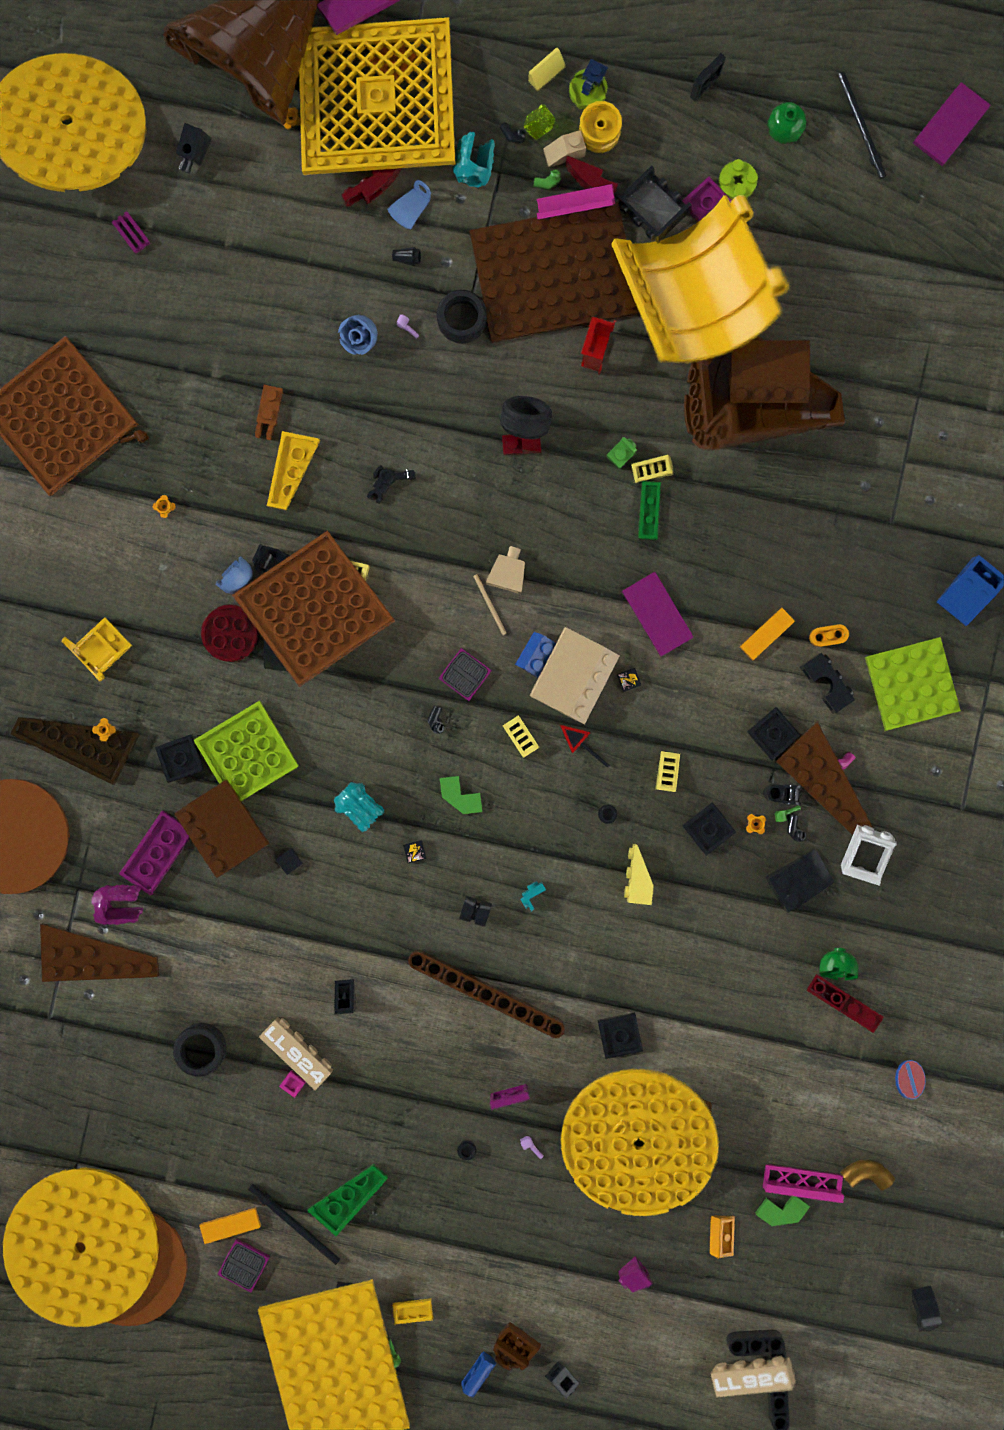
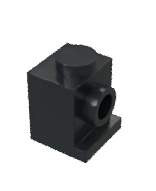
M559 1362L545 1375L546 1379L565 1398L572 1395L580 1384L566 1367Z

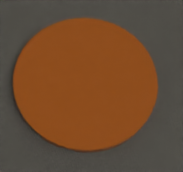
M0 780L1 894L24 893L43 885L55 875L68 851L69 826L61 805L52 794L48 793L41 786L25 780Z
M154 1212L152 1214L157 1226L159 1253L153 1277L146 1290L133 1306L118 1317L108 1321V1323L120 1326H136L153 1321L163 1315L175 1303L184 1287L188 1261L182 1239L175 1228ZM78 1242L76 1244L79 1252L85 1251L84 1243Z

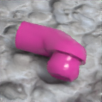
M848 751L842 759H838L843 770L856 757Z

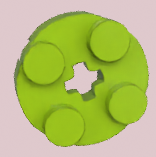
M585 69L578 71L574 75L570 83L569 94L577 108L585 109L591 103L605 101L607 94L605 77L600 86L593 85L592 88L594 90H591V93L586 96L581 93L585 82L582 79Z
M736 159L722 169L719 176V187L731 200L740 195L748 198L756 188L758 175L749 163ZM734 177H740V178H742L741 181H742L743 183H742V184H740V183L735 184V183H734V181H735V178H734Z

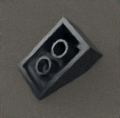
M816 849L765 877L783 910L786 912H790L803 905L834 883Z

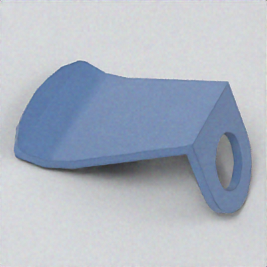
M416 180L414 188L388 208L390 215L403 227L412 229L414 223L429 203L431 191L424 182ZM419 185L423 186L427 193L422 191Z

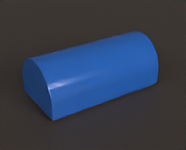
M483 1351L461 1382L463 1393L470 1397L475 1396L496 1365V1361Z

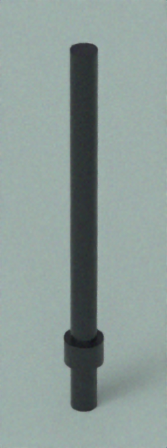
M844 71L840 72L837 76L869 152L870 163L872 167H875L879 179H883L887 175L882 165L881 155L876 151Z
M254 1184L248 1188L259 1199V1203L270 1208L332 1263L336 1265L340 1261L336 1254L277 1205L267 1192L263 1193Z

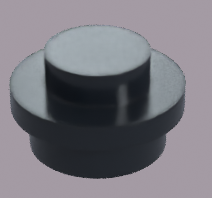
M603 805L598 811V817L605 824L613 823L617 818V810L612 805Z
M465 1140L458 1145L457 1153L461 1159L471 1160L476 1155L477 1150L473 1142Z

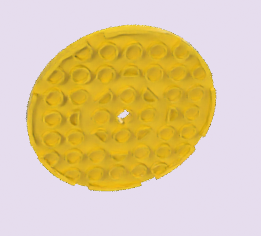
M68 53L50 54L34 58L19 65L0 82V159L23 180L38 187L59 192L79 189V192L92 190L120 177V173L128 166L131 167L138 158L146 135V119L143 104L133 85L112 66L84 55ZM69 118L73 121L68 125L62 123V121L69 120Z
M629 1069L605 1075L586 1086L577 1095L564 1119L561 1150L565 1166L573 1177L575 1184L594 1202L607 1209L610 1207L621 1211L622 1214L651 1216L669 1212V1209L679 1205L683 1206L705 1187L717 1161L718 1137L714 1119L708 1107L689 1086L661 1072ZM640 1138L645 1144L639 1147L634 1142Z
M95 1168L65 1169L37 1182L15 1205L4 1233V1265L10 1283L17 1295L31 1310L41 1317L57 1324L73 1327H88L102 1324L127 1311L148 1287L158 1260L157 1226L144 1198L137 1190L135 1191L125 1183L126 1181L122 1178ZM78 1242L84 1243L85 1251L79 1252L76 1244Z

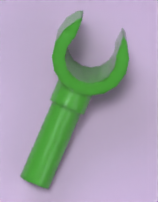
M798 805L791 809L776 811V822L787 821L786 815L801 810V807Z
M389 1339L394 1367L397 1368L401 1363V1359L396 1354L392 1341Z

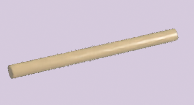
M478 574L474 575L473 577L502 635H506L507 632Z

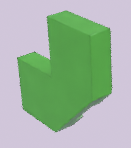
M459 776L440 778L443 799L462 814L482 812L480 793L461 795Z
M791 1196L784 1207L780 1208L766 1197L755 1214L770 1226L798 1223L810 1206L799 1197Z

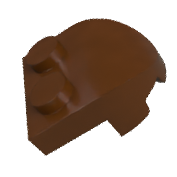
M509 1322L496 1339L493 1348L496 1355L495 1360L501 1367L511 1371L512 1368L524 1370L528 1367L529 1361L540 1350L541 1343Z

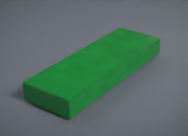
M642 481L638 539H658L661 482Z

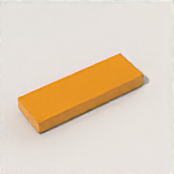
M780 608L740 648L753 661L795 622L794 619L783 608Z
M255 1207L201 1223L199 1227L204 1244L258 1229L261 1227V1223Z

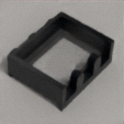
M650 166L618 197L620 210L625 215L628 213L632 217L633 223L638 228L642 227L645 230L646 236L657 243L684 217L692 212V204L690 202L687 204L683 203L680 193L678 191L673 193L668 188L666 179L662 178L660 180L655 175L653 166Z

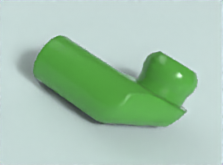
M552 170L546 179L535 177L534 187L552 189L561 180L560 172Z

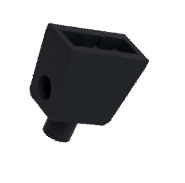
M184 123L176 154L182 159L179 170L190 174L193 164L201 166L212 138L202 129Z

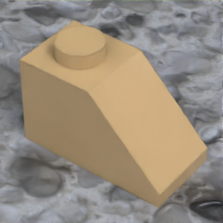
M581 130L562 135L543 148L548 167L566 163L568 156L575 159L585 157L586 146Z

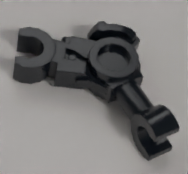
M380 465L373 473L374 479H377L379 475L378 480L373 485L375 489L368 493L367 498L371 499L374 494H377L378 499L376 503L380 504L383 498L382 493L386 494L390 485L396 482V480H416L414 470L395 473V471L384 469Z

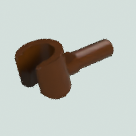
M136 430L131 436L121 438L120 442L125 443L137 439L139 443H143L148 440V436L145 431Z

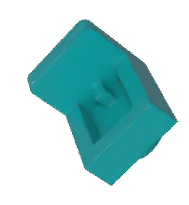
M535 881L527 886L528 890L522 892L523 898H521L525 909L535 910L530 899L546 890L542 882L538 884Z

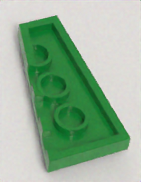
M373 1164L312 1205L307 1211L334 1236H337L388 1179V1176Z

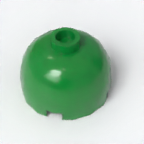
M792 102L779 104L771 112L767 121L770 136L781 144L797 141L802 136L806 127L804 110Z
M834 948V951H830L822 957L819 967L820 976L833 980L844 978V981L858 979V962L852 954L846 952V949Z

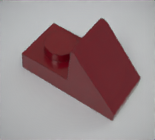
M502 435L503 456L541 453L540 438L523 439L513 435Z

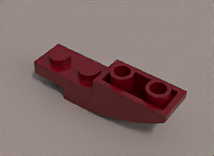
M402 168L371 170L372 177H365L360 181V184L355 187H348L341 194L344 204L348 208L361 199H364L366 204H369L387 190L397 178Z
M817 974L806 990L872 1033L876 1031L884 1018Z

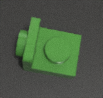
M623 437L606 457L620 470L636 454V444L630 438L626 439Z

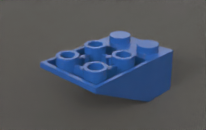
M980 555L975 556L937 600V603L967 626L1003 588L1004 575Z
M534 632L515 665L534 677L539 678L556 643L546 636Z

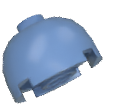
M359 314L350 316L341 323L338 329L341 345L351 354L363 355L376 344L378 337L376 325L366 316Z
M240 556L239 562L235 560L221 575L224 577L221 582L217 580L216 585L224 592L234 594L250 583L253 577V570L249 563Z

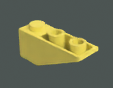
M633 844V848H629L628 859H631V867H627L626 878L629 879V885L625 886L624 897L627 898L628 903L652 905L654 886L638 845Z

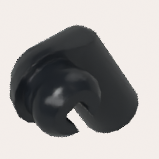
M507 122L499 127L509 142L522 143L526 140L527 133L524 129L513 131Z
M434 705L428 718V724L434 733L441 734L445 729L439 719L442 708Z
M789 814L787 833L794 841H804L806 833L802 832L797 826L799 816Z

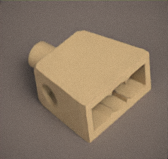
M510 546L507 556L499 554L487 578L486 585L518 594L522 593L525 562L518 560L521 549Z

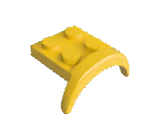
M103 618L76 644L67 637L62 639V643L99 681L105 678L103 673L132 647V644L107 618Z

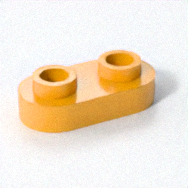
M841 624L819 627L810 633L809 639L812 645L816 647L844 643L848 639L849 631ZM836 631L840 632V638L835 636ZM817 634H820L822 636L821 641H818L816 639Z

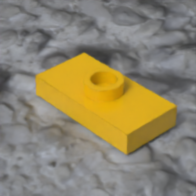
M431 1298L395 1302L392 1305L395 1325L433 1320Z

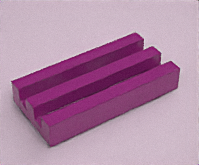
M127 211L124 212L123 216L120 215L118 220L112 221L135 254L150 244V241ZM128 219L145 242L141 243L125 220ZM121 223L138 244V247H134L119 225Z

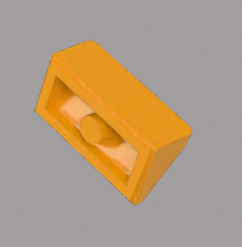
M711 1216L710 1254L717 1258L734 1256V1216Z

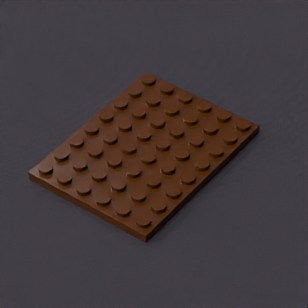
M615 201L614 205L543 219L534 217L470 230L483 302L487 311L491 343L590 324L592 316L607 321L640 314L611 245L614 239L626 240L619 201Z

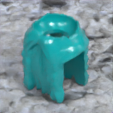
M469 132L458 141L455 152L456 164L452 168L458 183H465L468 186L479 188L485 186L490 179L492 164L494 163L493 150L495 143L491 139L488 143L479 147L475 164L470 160L475 132Z
M349 783L335 797L336 813H345L361 832L367 831L370 828L369 824H373L378 816L385 813L384 809L366 793L363 783Z

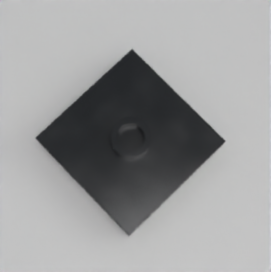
M722 53L695 79L690 95L693 101H697L721 76L726 60Z
M777 707L746 731L771 761L801 737Z
M192 734L155 747L167 783L205 770Z
M713 802L682 825L705 856L736 833Z
M635 1012L597 1020L605 1059L643 1052Z

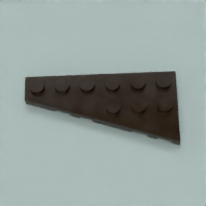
M18 717L10 733L112 785H115L140 733L116 730L114 734L108 737L107 741H101L98 734L93 733V727L24 717Z

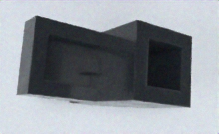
M931 1286L913 1289L912 1302L917 1313L919 1331H933L939 1328V1325L942 1324L941 1315Z

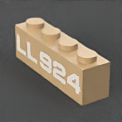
M277 1017L259 1038L316 1090L332 1073V1064L326 1058L322 1059L317 1054L318 1051L312 1045L308 1046L303 1041L304 1038L297 1031L294 1033L289 1028L290 1024L285 1019Z
M782 1356L774 1357L772 1360L760 1358L747 1363L741 1360L728 1365L723 1362L717 1364L711 1372L716 1397L792 1390L796 1382L790 1358H783Z

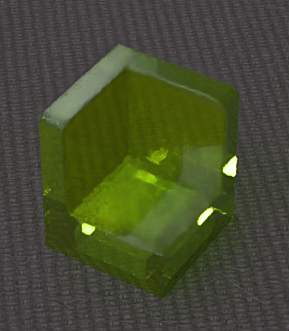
M542 104L526 116L523 127L537 140L553 129L555 117Z

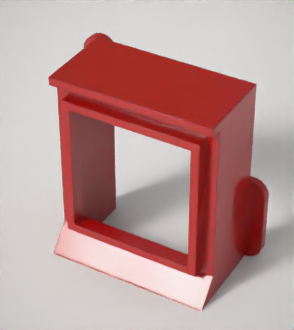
M592 316L581 351L583 355L582 367L599 371L598 375H600L603 366L601 363L616 320L612 323Z

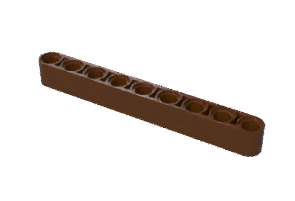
M415 950L410 954L408 962L413 969L552 1038H560L564 1034L565 1028L561 1019L422 950ZM414 955H420L423 959V962L421 964H415L412 960V957ZM431 964H438L440 971L437 973L432 972L429 967ZM454 972L458 978L455 981H450L447 978V974ZM472 981L475 987L468 990L464 987V983ZM484 989H488L492 992V996L484 998L481 992ZM501 998L509 1000V1004L506 1007L499 1005L498 1002ZM522 1006L527 1011L524 1015H518L516 1009ZM536 1015H541L544 1020L542 1023L537 1024L533 1021V1018ZM553 1024H559L561 1026L560 1031H551L550 1028Z

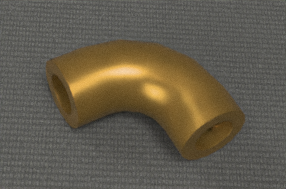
M872 1160L855 1161L840 1172L852 1188L863 1180H871L882 1191L889 1188L895 1181V1177L887 1168Z

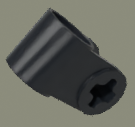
M771 784L765 787L763 794L765 799L771 802L801 805L799 796L802 786ZM773 788H776L778 791L776 798L770 796V791Z

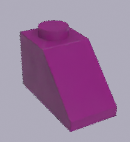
M636 1256L618 1271L620 1284L625 1289L629 1288L632 1293L647 1288L652 1284L648 1270Z

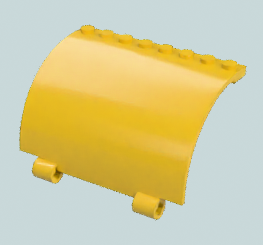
M724 195L718 204L699 222L681 233L660 240L659 243L656 241L632 243L631 240H613L611 245L660 361L694 362L725 354L756 337L782 312L775 296L786 292L788 283L781 269L772 268L769 270L746 223L753 217V211L745 196H737L730 203L728 197Z

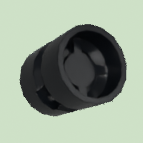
M466 895L459 919L466 922L474 920L476 925L485 927L492 903L483 900L478 903L477 899Z

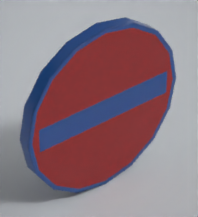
M913 1060L903 1061L896 1071L897 1089L904 1098L910 1100L917 1099L925 1089V1073L918 1062Z

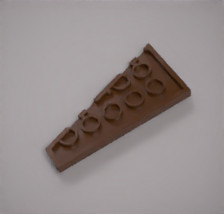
M817 721L776 762L852 835L857 825L862 827L867 825L873 828L869 817L857 798L847 775Z
M40 924L42 982L159 976L157 956L113 945L85 935L68 932L47 924Z

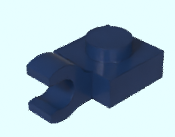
M591 59L582 75V79L585 82L581 93L588 96L593 85L599 87L607 73L608 67Z

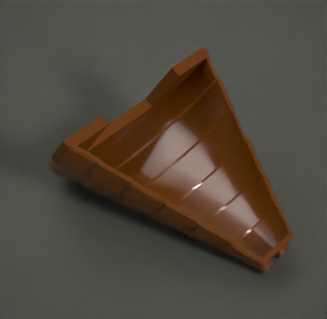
M221 0L184 18L168 23L163 29L165 31L163 37L169 48L195 66L200 61L197 54L199 53L243 83L253 105L281 125H284L289 104L292 102L301 61L305 55L319 0Z
M757 335L756 337H754V338L751 339V340H763V339ZM731 351L713 358L691 363L687 383L691 384L689 394H686L684 398V417L687 432L693 435L692 442L701 449L714 451L725 447L779 438L815 429L842 427L845 423L841 393L811 371L808 403H730Z

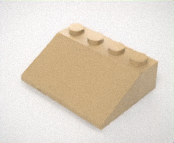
M565 627L530 696L571 719L585 724L619 655Z

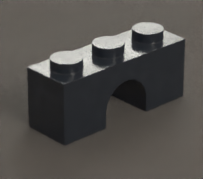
M819 653L801 665L800 669L810 682H814L819 678H825L829 682L830 690L822 697V700L831 713L834 714L855 701L853 697L854 692L849 686L844 685L842 675L838 670L832 668L830 658L826 654Z

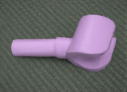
M401 314L397 320V326L405 329L417 339L419 335L407 325L409 318Z
M530 1136L520 1139L524 1150L531 1148L540 1159L543 1158L542 1153L536 1148Z

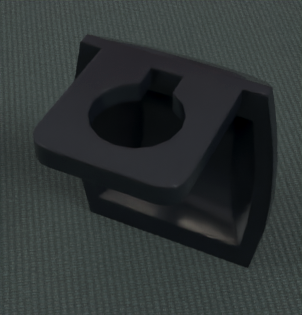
M259 544L252 559L253 569L264 574L290 555L281 550Z

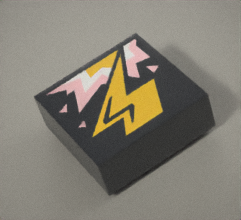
M635 668L617 674L623 692L641 686Z
M422 840L403 845L407 863L427 859Z

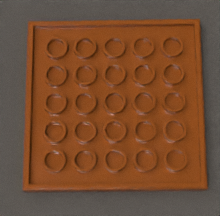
M66 336L0 388V437L50 497L139 425Z
M328 531L232 595L299 687L395 622L394 618Z

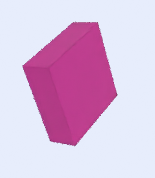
M291 1070L279 1087L295 1098L306 1081Z

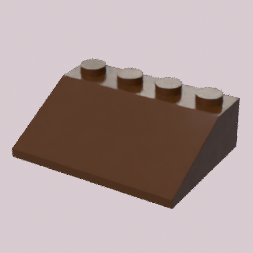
M750 340L731 350L730 403H808L810 340Z
M228 780L223 781L174 813L216 878L224 875L270 844Z

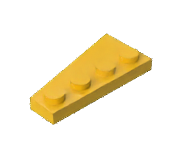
M282 431L267 502L268 507L287 511L320 443L319 438Z

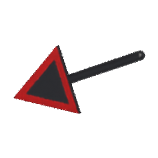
M560 725L572 754L581 745L607 768L610 766L583 743L591 732Z

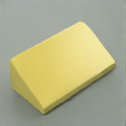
M555 48L529 71V82L536 90H540L565 68L564 60L558 48Z

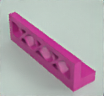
M610 184L537 199L539 210L537 219L614 205L613 185Z
M766 1164L763 1188L768 1193L843 1203L844 1195L841 1192L843 1181L841 1174ZM770 1170L779 1171L782 1175L776 1181L769 1180ZM792 1173H797L801 1179L796 1183H790L786 1177ZM810 1176H817L820 1182L815 1186H809L805 1180ZM831 1178L837 1179L836 1189L827 1188L824 1183Z

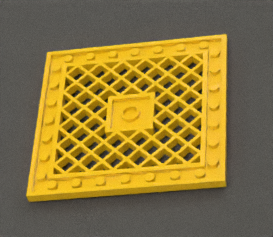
M449 17L356 24L338 35L335 34L330 26L314 27L311 29L305 55L302 58L299 69L303 175L456 164ZM424 44L427 48L421 53L417 48ZM403 45L408 48L404 54L398 51ZM385 46L389 51L383 56L379 51ZM365 48L370 51L366 57L360 54ZM346 49L351 52L347 58L341 55ZM330 51L333 55L327 60L323 55ZM412 53L418 57L413 63L408 59ZM430 53H431V56H432V61L427 58V56H428ZM395 54L399 59L393 64L389 59ZM374 56L380 59L376 65L370 62ZM357 57L361 62L355 67L351 62ZM337 59L342 62L338 68L332 65ZM319 60L323 63V65L320 68ZM422 61L428 65L423 71L418 68ZM403 63L409 66L404 72L399 69ZM384 64L390 67L385 74L380 70ZM367 65L371 70L365 75L361 70ZM346 67L352 70L348 76L342 73ZM329 68L333 73L327 78L323 73ZM431 70H432V78H430V77L428 76V73H429ZM413 71L419 74L414 80L409 77ZM394 72L400 76L396 81L395 76L392 75ZM356 75H358L359 77L356 78V84H355V83L352 81V79H353ZM339 76L343 81L337 86L333 81ZM423 79L428 82L424 89L418 85ZM404 80L410 84L405 90L399 86ZM350 85L353 89L346 94L343 89ZM328 86L334 89L329 95L323 92ZM414 88L419 92L415 98L409 95ZM432 88L433 97L428 93ZM396 91H398V92L400 93V95H399L397 98H396ZM340 94L343 99L336 103L333 99ZM356 94H357V102L352 99ZM320 96H322L325 99L321 104ZM423 97L429 100L425 106L419 103ZM406 98L410 103L404 108L400 103ZM349 102L353 107L347 112L343 107ZM329 103L335 107L330 113L324 110ZM415 106L420 110L416 116L410 113ZM432 106L434 107V115L429 111ZM397 108L401 113L395 118L393 115H396ZM338 112H341L344 117L338 122L334 117ZM356 112L358 117H360L358 120L353 117ZM321 114L325 116V118L322 121ZM424 115L430 118L425 125L420 121ZM405 116L411 120L406 126L400 122ZM389 118L392 122L385 127L382 122ZM367 119L373 122L368 129L362 125ZM348 120L354 123L349 130L344 127ZM331 121L335 126L328 131L325 126ZM415 124L421 128L416 134L410 130ZM433 124H434V132L429 129ZM396 126L402 129L397 136L391 132ZM377 127L383 131L378 137L372 133ZM358 128L364 132L359 138L353 135ZM339 130L345 133L340 139L334 136ZM321 131L325 134V137L322 140ZM425 132L431 136L426 143L420 139ZM406 134L411 137L407 144L401 140ZM387 135L393 139L388 145L382 142ZM369 136L374 141L369 146H366L363 142ZM351 138L354 143L348 148L344 143ZM330 139L336 143L331 149L325 146Z

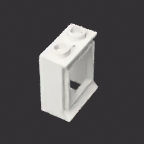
M857 825L841 863L842 873L880 886L881 878L896 846L893 835L882 831V833L875 831L867 825L863 827ZM861 840L885 847L875 873L867 871L863 867L851 865Z

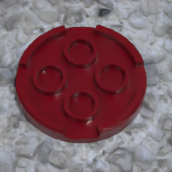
M222 605L214 609L204 619L201 627V639L206 650L216 659L225 662H236L246 658L254 651L259 640V632L240 606Z

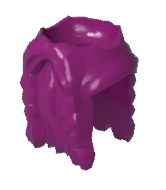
M106 885L95 891L92 897L95 922L103 925L137 922L139 915L143 912V908H114L111 905V901H136L141 887L135 885Z

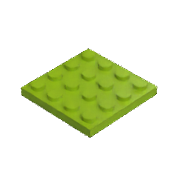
M941 637L865 657L885 731L961 711Z
M261 701L256 702L194 739L195 744L219 784L228 780L241 801L299 767Z

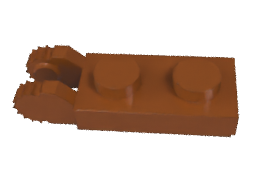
M263 385L256 421L255 438H260L263 425H268L266 437L267 440H272L274 428L277 426L283 395L282 388Z

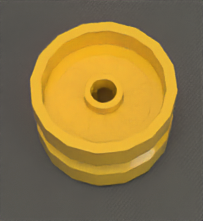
M596 101L589 104L582 112L579 131L581 130L586 148L595 153H605L617 144L622 127V117L619 110L613 104L606 101Z

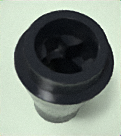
M416 247L393 250L392 260L411 266L420 265L421 250L416 249Z

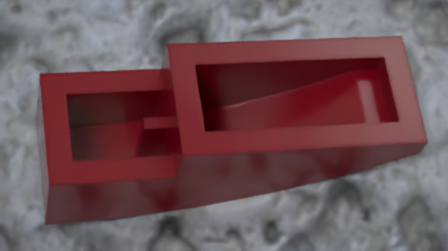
M567 157L566 168L584 189L612 184L615 197L618 184L602 178V169L573 157Z

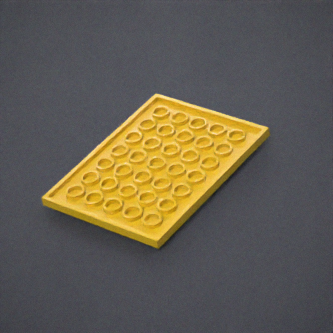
M373 1279L259 1307L258 1312L289 1430H405L410 1428Z

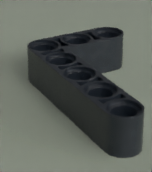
M777 1330L734 1331L726 1337L729 1351L734 1356L765 1355L766 1360H772L778 1356L786 1358L785 1342ZM774 1339H778V1340H779V1342H778L777 1344H775V1345H772V1344H771V1342H772ZM755 1340L760 1341L756 1346L751 1345ZM735 1341L741 1342L740 1345L736 1347L732 1346V1344ZM788 1390L768 1392L769 1419L773 1429L788 1430L790 1426ZM782 1398L780 1403H774L776 1399ZM778 1418H783L781 1422H775Z

